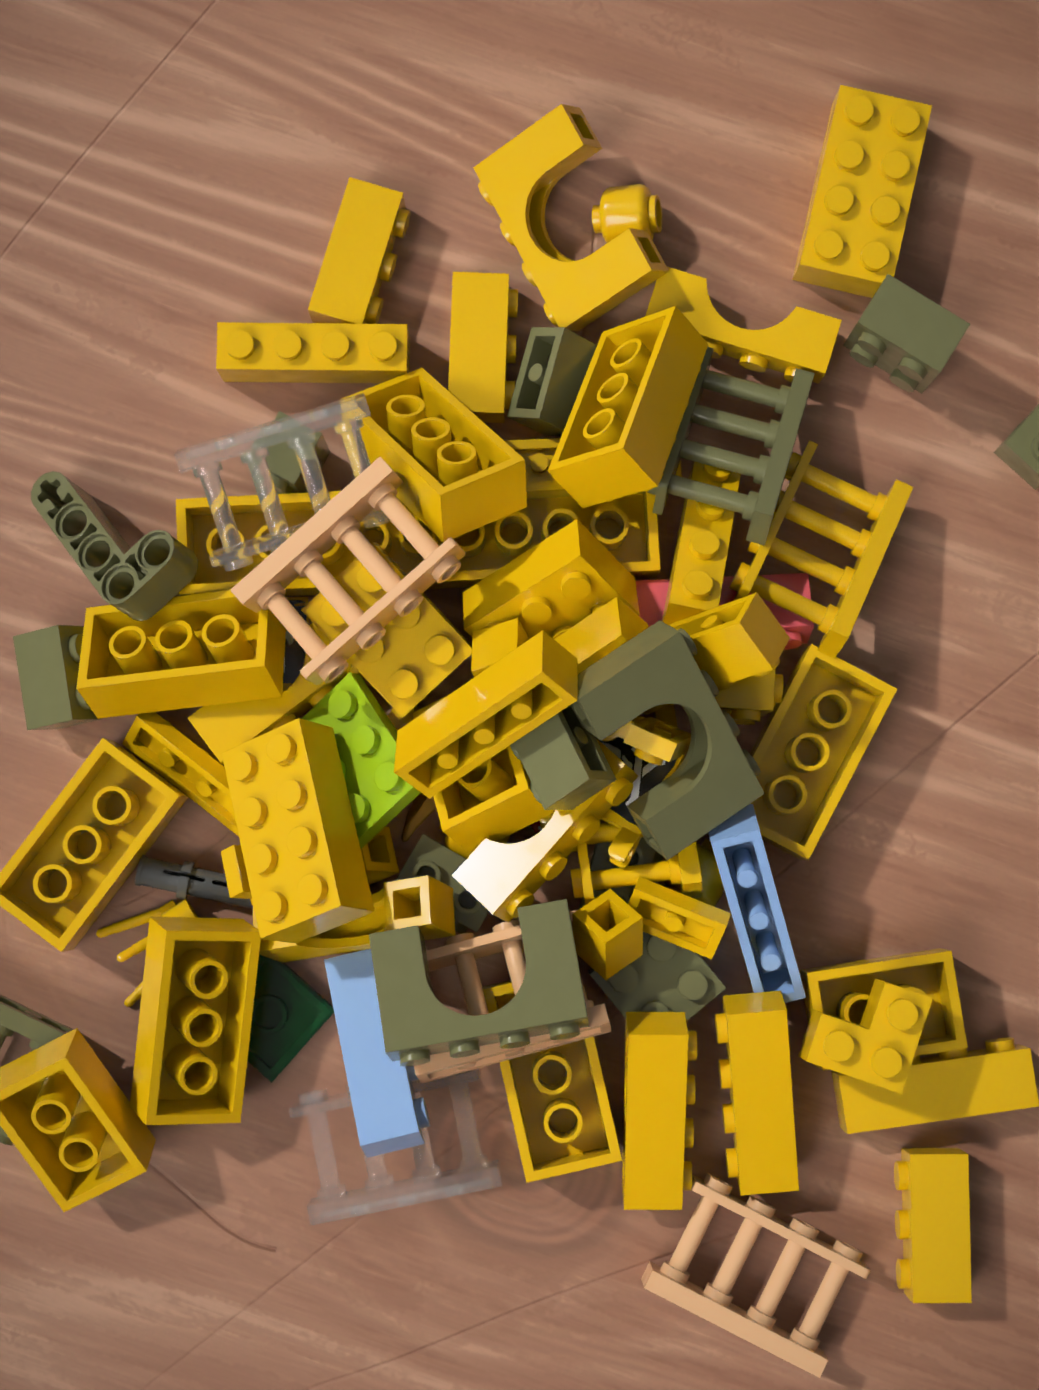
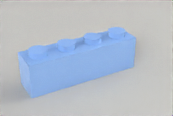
M749 804L709 831V836L754 993L781 991L784 1002L787 1003L806 998L755 810L753 804Z
M371 949L324 959L360 1147L366 1157L369 1158L425 1144L422 1128L429 1127L430 1122L424 1097L415 1099L412 1081L419 1079L415 1074L414 1066H400V1060L392 1062L385 1052Z

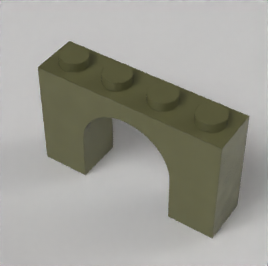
M659 620L579 673L578 700L570 706L581 726L600 740H603L643 712L655 706L679 704L686 711L691 727V741L684 761L670 777L627 805L647 844L665 859L669 860L765 793L756 778L761 773L758 764L747 750L741 749L736 739L740 735L736 722L727 711L720 709L715 699L719 695L715 682L705 670L699 669L693 657L698 653L695 643L684 629L676 630Z
M567 899L517 908L526 958L524 980L519 991L508 1004L497 1011L485 1015L471 1016L457 1013L445 1007L434 996L425 940L418 925L369 934L385 1052L392 1062L400 1060V1066H416L430 1062V1055L449 1051L450 1057H467L480 1053V1046L500 1043V1048L502 1049L518 1048L530 1044V1037L550 1034L551 1040H563L580 1035L579 1028L590 1027Z

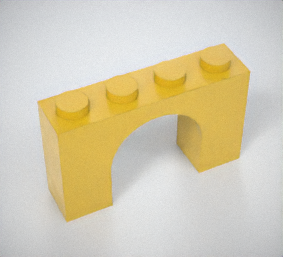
M560 104L473 168L481 181L478 183L481 195L488 204L495 207L502 220L500 229L503 236L512 246L517 248L524 261L522 263L524 275L532 285L538 287L546 302L543 305L546 316L556 327H565L570 331H580L669 272L647 230L629 228L589 256L576 261L561 254L551 242L545 224V208L550 192L564 175L602 149L581 108Z

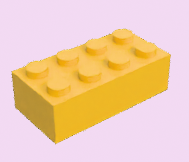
M840 85L829 115L792 280L873 298L887 274L894 277L932 105Z
M677 306L603 331L548 469V472L582 508L603 502H611L617 498L641 491H649L659 486L708 347V343Z
M423 368L416 369L340 399L345 447L366 467H369L376 459L381 457L404 482L397 488L398 493L396 497L443 543L450 537L453 539L527 507L525 459Z
M231 589L175 596L154 616L143 621L133 620L112 605L86 608L76 689L98 719L282 697L286 628L270 609H261L256 613L242 605L231 592Z
M814 644L809 645L803 650L783 688L781 703H776L750 751L751 756L760 768L761 773L756 778L765 793L750 803L753 804L762 839L800 860H809L897 691V688L838 657L834 659L817 651L818 647Z
M297 718L223 752L222 757L260 939L296 944L375 912L333 728Z
M102 738L0 872V906L60 952L74 950L139 864L141 856L148 852L188 799V796L115 741Z
M149 918L130 1108L145 1125L241 1123L261 942L259 930L244 919Z
M511 980L483 987L489 1013L504 1007L515 996ZM594 1036L499 1062L526 1183L622 1161Z

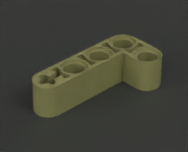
M55 471L48 472L39 477L34 483L31 491V500L34 507L100 596L133 620L143 621L154 616L189 584L196 575L198 559L195 553L166 531H150L130 548L91 495L63 474Z

